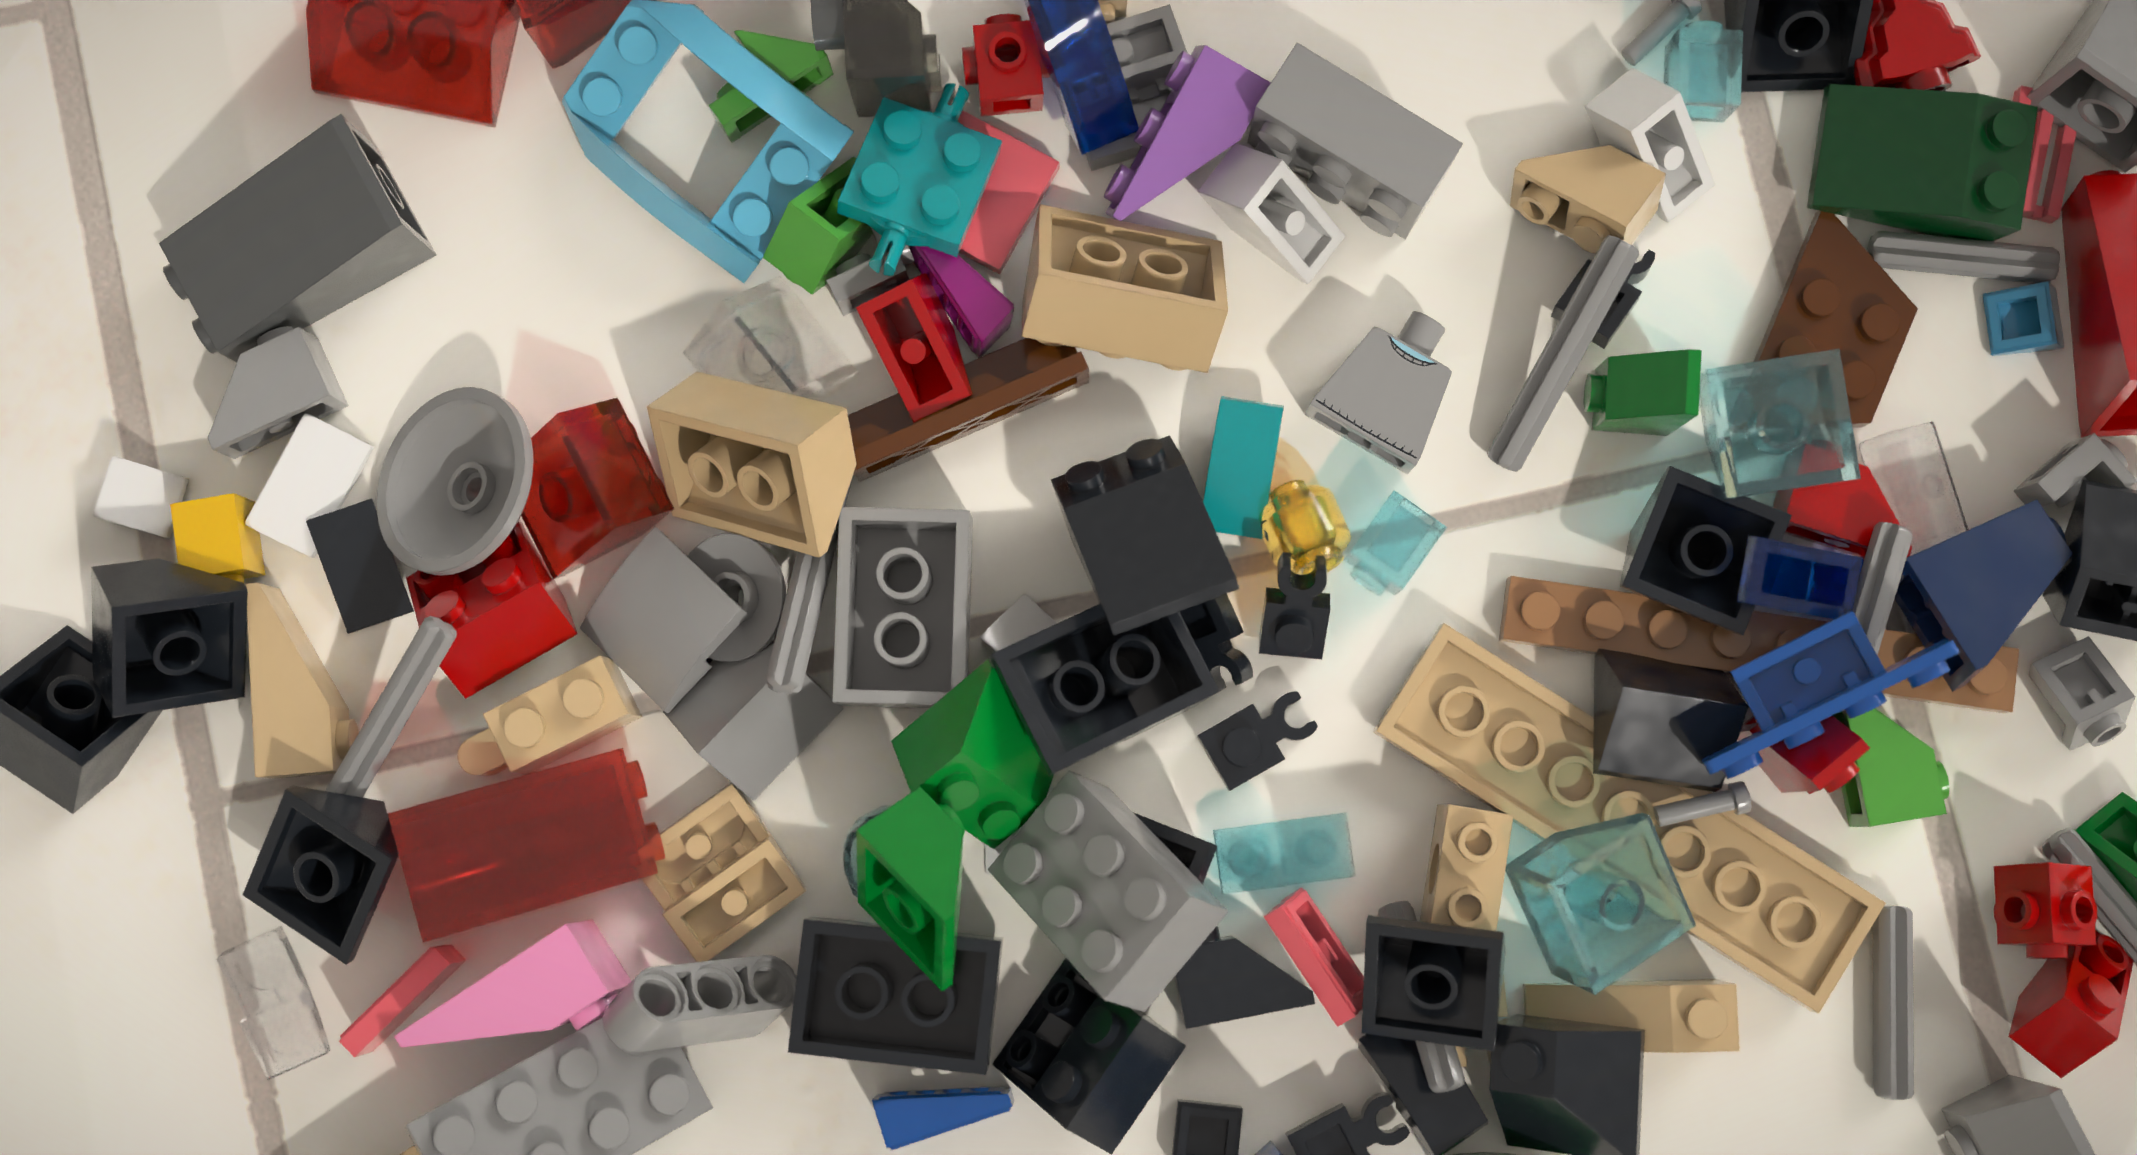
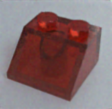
M618 397L557 413L531 437L533 475L530 493L521 517L553 580L563 577L642 536L674 510L666 493L665 486L657 476L638 438L636 429L629 421Z

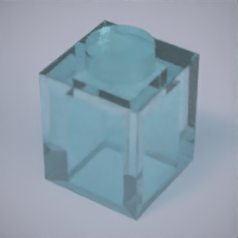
M1695 21L1686 24L1685 27H1679L1665 46L1663 83L1680 91L1691 121L1724 123L1741 105L1743 30L1723 29L1721 23L1716 21Z
M1394 490L1385 499L1343 560L1354 567L1349 575L1361 586L1378 596H1381L1385 590L1395 596L1405 588L1447 527Z

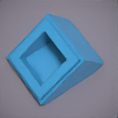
M2049 281L1982 294L1992 356L2064 348L2057 291L2055 286Z

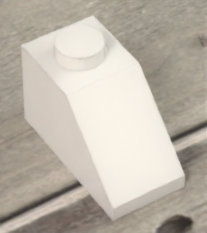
M1631 68L1584 106L1601 146L1611 145L1666 173L1656 212L1660 219L1665 222H1671L1716 185L1680 91Z
M1238 143L1232 146L1197 191L1232 231L1305 284L1311 282L1345 238L1344 233L1282 159Z

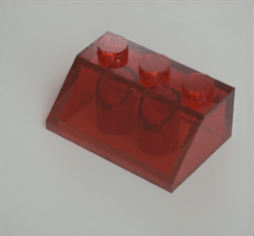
M308 0L306 20L311 89L317 94L496 128L522 9L515 0Z

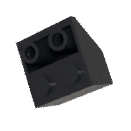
M2083 479L2064 533L2066 544L2073 554L2045 589L2043 597L2059 626L2137 641V490Z
M1065 958L992 1065L1066 1130L1112 1155L1186 1048V1045L1144 1012L1105 1001L1070 961Z

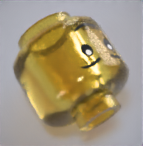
M1303 480L1289 481L1275 488L1269 495L1271 501L1262 509L1259 515L1262 537L1274 564L1277 566L1278 559L1283 552L1291 553V571L1295 574L1306 575L1312 572L1315 567L1316 555L1325 557L1327 572L1336 568L1344 559L1342 553L1349 545L1351 532L1332 491L1321 485L1306 486Z

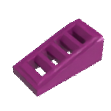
M910 246V251L914 258L913 263L921 274L926 272L944 310L971 351L978 358L982 357L1010 328L1015 308L1014 304L959 255L954 257L927 246Z

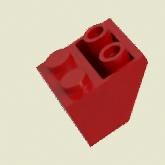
M520 519L504 542L491 555L474 567L451 575H432L417 570L406 577L418 626H421L425 618L434 616L452 625L457 631V636L439 667L465 699L578 634L562 592Z

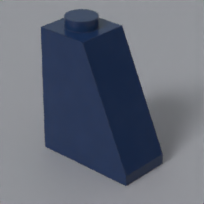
M2036 499L1907 557L1894 599L1925 648L1944 639L1953 640L1959 653L1945 659L1950 670L1942 675L1953 692L1964 687L1990 663L2073 553L2066 544L2065 534L2061 526L2055 519L2047 515Z

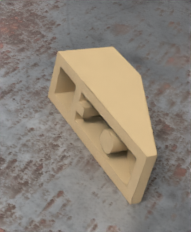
M261 583L245 584L248 589L247 625L255 777L278 779L335 774L359 733L357 724L354 719H349V708L280 589Z
M1717 979L1523 984L1525 1015L1645 1029L1644 1052L1740 1051L1737 988L1734 983Z

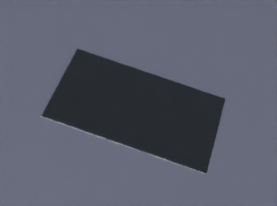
M373 499L306 521L348 634L414 612L393 553L383 539Z

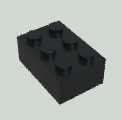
M816 916L805 918L803 920L788 1053L986 1075L990 1064L1004 937L958 932L953 984L942 992L877 923Z

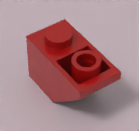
M1754 716L1743 723L1738 741L1761 730ZM1830 716L1820 721L1825 730L1824 733L1799 746L1788 749L1784 740H1781L1759 751L1764 761L1759 764V767L1781 793L1807 792L1811 794L1823 788L1827 793H1831L1845 785L1859 772L1860 768L1856 765L1855 761L1871 748L1859 735L1835 717Z
M2095 930L2096 945L2068 946V959L2046 960L2018 997L2008 1037L2060 1078H2063L2117 1041L2119 1037L2134 960L2127 955L2123 947L2116 940L2107 935L2100 934L2097 930Z

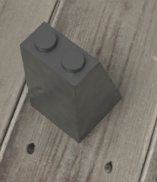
M342 114L329 120L159 243L170 263L163 267L167 281L182 300L187 298L190 300L199 317L192 321V326L198 338L211 354L218 352L236 363L241 353L258 346L257 339L263 334L285 326L293 327V329L297 327L304 329L437 255L380 151Z

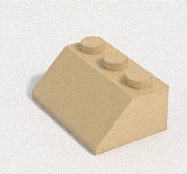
M1040 204L1036 217L1022 300L1021 337L1036 339L1048 346L1066 345L1097 351L1110 358L1128 357L1159 363L1171 370L1189 369L1208 373L1228 313L1222 241Z
M698 371L647 406L672 516L818 558L828 551L856 467L846 407Z

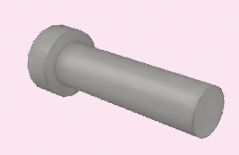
M1671 0L1672 4L1621 51L1623 58L1630 65L1635 66L1685 18L1692 20L1702 10L1700 1Z
M1743 781L1729 783L1728 790L1654 806V814L1658 826L1662 827L1734 810L1736 815L1749 813L1752 806L1747 786Z

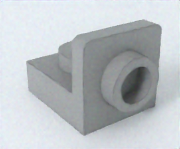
M871 228L873 236L878 244L881 235H879L875 230ZM905 245L896 266V272L892 276L883 275L884 263L879 273L871 269L869 266L870 254L855 256L836 268L837 276L826 281L843 316L856 311V307L909 280L905 266L914 262V258L908 245Z
M2093 433L2068 443L2013 492L2024 504L2037 499L2041 506L2054 502L2058 508H2061L2077 498L2083 479L2124 488H2130L2137 481L2127 469L2128 462L2123 453L2114 444L2100 439Z
M2089 636L2031 664L2028 675L2066 725L2061 740L2068 750H2073L2088 742L2093 747L2103 745L2116 738L2125 730L2127 726L2126 720L2135 695Z

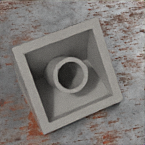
M773 640L764 650L748 659L736 662L713 660L710 663L712 668L669 713L663 711L696 753L752 800H756L843 710L841 706L832 702V697L807 673H805L802 690L797 694L790 695L769 689L766 675L775 643Z

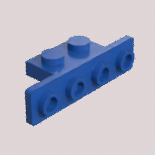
M1849 611L1729 671L1761 730L1701 760L1710 775L1723 770L1727 779L1738 776L1764 762L1759 751L1781 740H1784L1787 748L1791 749L1824 733L1825 730L1820 723L1821 720L1844 709L1850 719L1855 718L1887 702L1882 692L1886 688L1905 679L1908 680L1912 688H1915L1947 673L1950 669L1945 659L1959 653V650L1953 640L1944 639L1884 668L1853 611Z

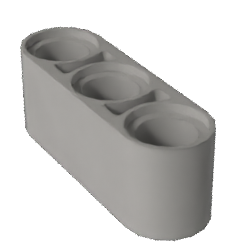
M771 955L650 967L642 970L605 1008L603 1015L604 1029L614 1044L628 1052H645L753 1037L763 1032L793 1004L797 976L784 960Z

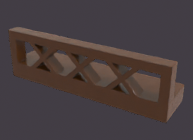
M1024 338L964 364L972 394L916 422H913L899 393L849 414L848 420L856 458L854 475L859 482H862L1089 383V367L1082 351L1077 352L1075 347L1066 345L1048 346L1036 339Z

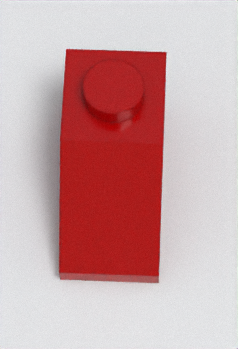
M926 272L856 307L913 422L972 394L954 328Z
M1813 443L1811 448L1805 447L1787 456L1772 506L1792 515L1785 534L1865 559L1874 526L1878 522L1900 525L1869 467L1849 461L1850 453L1829 444ZM1910 545L1907 557L1911 554L1912 545Z

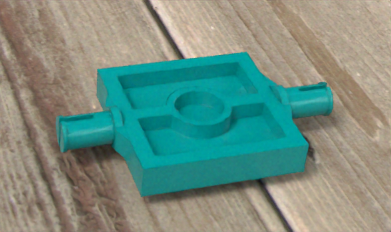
M945 84L935 112L921 111L883 97L839 197L837 207L838 214L863 222L881 235L874 255L869 261V266L877 273L880 272L884 263L883 275H894L905 245L927 246L957 257L999 157L1002 140L964 127L958 122L963 107L969 98V92L963 86H959L954 98L956 84Z

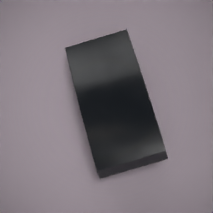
M1365 1034L1358 1039L1359 1050L1396 1098V1109L1430 1155H1444L1488 1125L1487 1117L1466 1082L1463 1086L1444 1093H1434L1429 1088L1416 1041Z

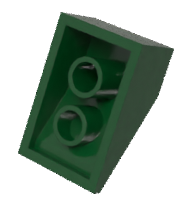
M1829 84L1824 87L1807 208L1941 237L1995 241L2020 231L2038 107L1979 93Z

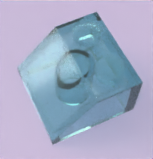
M1840 349L1710 368L1701 374L1699 404L1705 441L1725 499L1861 479Z
M1644 813L1553 833L1506 865V874L1551 974L1594 995L1696 926L1650 815Z

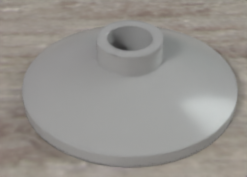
M721 534L704 540L690 552L688 557L737 603L738 594L742 589L744 593L742 608L749 614L708 658L723 662H736L748 659L764 650L777 634L786 598V585L782 570L773 554L755 539L738 534Z

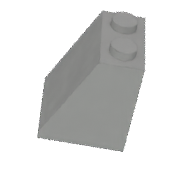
M2093 0L2036 80L2027 98L2032 100V106L2038 107L2037 112L2044 109L2054 116L2053 123L2060 128L2065 124L2076 131V139L2125 173L2137 165V0Z

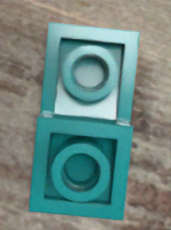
M1221 396L1203 504L1216 532L1262 539L1265 522L1262 524V530L1261 522L1266 520L1284 410L1283 405Z

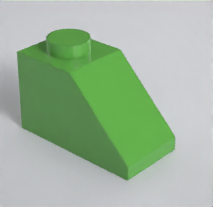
M854 156L788 203L763 255V258L780 270L787 279L801 286L811 295L827 284L826 280L837 276L836 268L843 262L855 257L873 234L869 225L837 213L839 197L856 161Z
M1875 708L1852 719L1849 718L1845 711L1832 715L1859 735L1871 748L1855 761L1856 765L1860 768L1859 772L1841 787L1849 827H1872L1947 814L1944 799H1947L1949 796V780L1943 764L1940 761H1936L1933 748Z

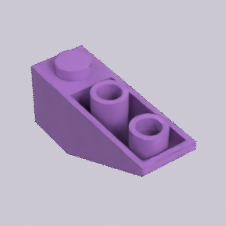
M1207 45L1195 46L1191 55L1182 51L1166 77L1164 85L1172 90L1161 111L1151 108L1135 135L1134 142L1140 144L1141 148L1130 168L1121 164L1105 190L1103 198L1111 202L1105 214L1122 221L1240 141L1254 116L1256 105L1271 82Z

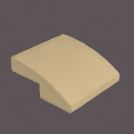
M732 782L627 857V860L664 909L663 917L696 962L709 961L806 892L805 886L775 839L741 790Z

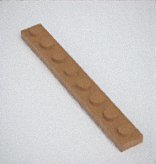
M1510 576L1506 579L1499 641L1595 654L1601 648L1682 665L1720 670L1730 674L1729 671L1829 621L1753 611L1744 635L1740 636L1639 594ZM1885 630L1878 651V657L1884 668H1887L1925 649L1917 634ZM2002 646L1982 671L1964 687L1953 692L1942 675L1915 688H1912L1908 680L1905 679L1882 690L1884 696L1998 713L2013 712L2019 649Z

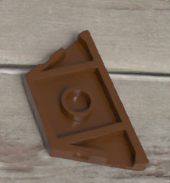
M1823 211L1815 213L1725 428L1726 431L1735 434L1746 433L1749 430L1768 429L1794 431L1827 426L1832 428L1864 427L1872 422L1918 308L1883 268L1874 261V258L1835 214Z

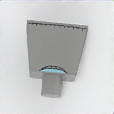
M1417 311L1412 312L1398 337L1374 326L1314 396L1304 415L1408 475L1421 458L1452 371L1447 366L1430 357L1443 336L1445 328L1435 319Z

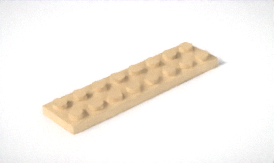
M1445 623L1439 626L1373 731L1499 813L1514 815L1513 822L1811 1012L1820 1013L1886 904L1745 813L1736 815L1734 810L1659 827L1654 814V806L1707 795L1712 792L1594 774V718Z

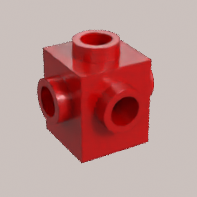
M998 14L986 18L984 24L973 25V46L962 47L965 86H978L981 116L1042 111L1044 97L1042 78L1053 77L1050 39L1038 40L1036 19L1022 21V17L1017 14Z
M2051 862L1993 866L1995 886L1994 918L1997 926V944L2026 946V958L2068 959V946L2096 945L2095 923L2097 919V906L2093 898L2092 866Z

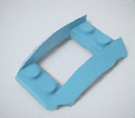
M631 0L562 99V104L585 157L647 212L742 283L747 281L763 259V255L788 203L821 179L854 133V130L846 124L843 125L815 104L810 97L747 50L705 15L704 11L695 4L656 0ZM681 44L748 99L780 122V125L712 219L657 178L615 141V138Z

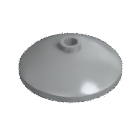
M462 387L452 389L432 398L421 406L406 421L396 435L387 452L380 472L377 488V517L383 539L396 558L408 567L432 575H451L463 572L491 555L504 542L517 524L530 493L533 475V448L530 433L523 417L509 401L481 388Z

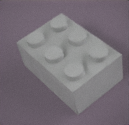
M1298 42L1256 105L1247 141L1248 144L1255 147V150L1282 159L1292 171L1309 180L1307 187L1321 199L1332 204H1338L1341 200L1361 212L1360 219L1375 232L1386 237H1392L1395 233L1405 240L1445 178L1464 144Z
M842 507L839 515L833 703L839 706L930 708L968 676L973 518L970 510Z
M1070 770L1066 772L987 869L1105 1001L1145 1012L1229 912L1109 787Z

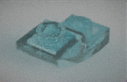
M1347 812L1213 830L1214 842L1218 846L1216 857L1221 894L1356 876Z

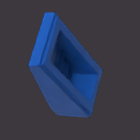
M1002 1086L893 1091L878 1094L872 1099L886 1148H891V1151L1008 1112L1015 1101L1011 1088H1003Z

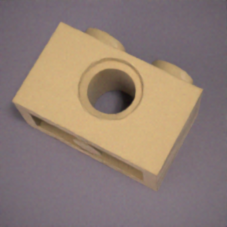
M1451 804L1437 805L1419 922L1491 931L1497 930L1514 815Z

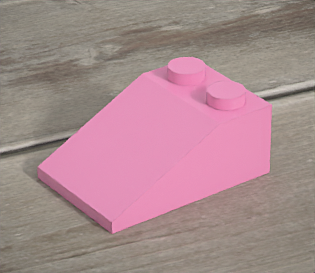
M593 919L568 923L394 1037L402 1048L546 1031L568 1023H572L575 1030L578 1031L602 1018L605 1008L631 982V979Z

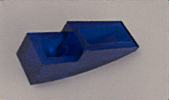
M1024 0L1042 62L1052 79L1065 125L1081 155L1137 132L1139 127L1098 0Z
M1749 536L1737 602L1831 621L1849 611H1853L1859 575L1864 559L1862 557Z

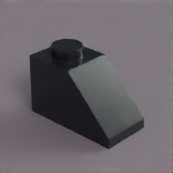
M1218 926L1215 927L1175 975L1183 1024L1186 1029L1315 1004L1314 994L1311 989L1232 935L1220 937Z

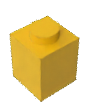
M231 493L170 504L178 564L243 583L244 579L265 576L260 532L245 525V521L255 501Z

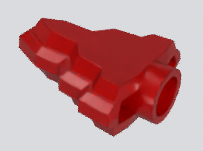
M1873 0L1863 55L1855 61L1854 76L1857 86L1945 91L1953 85L1949 72L1980 59L1981 54L1969 28L1954 25L1944 3L1935 0Z

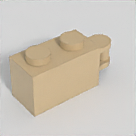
M599 655L484 713L483 716L489 728L466 739L458 749L457 759L460 767L472 775L492 776L507 768L512 773L530 774L641 718L642 715L618 665L610 658Z

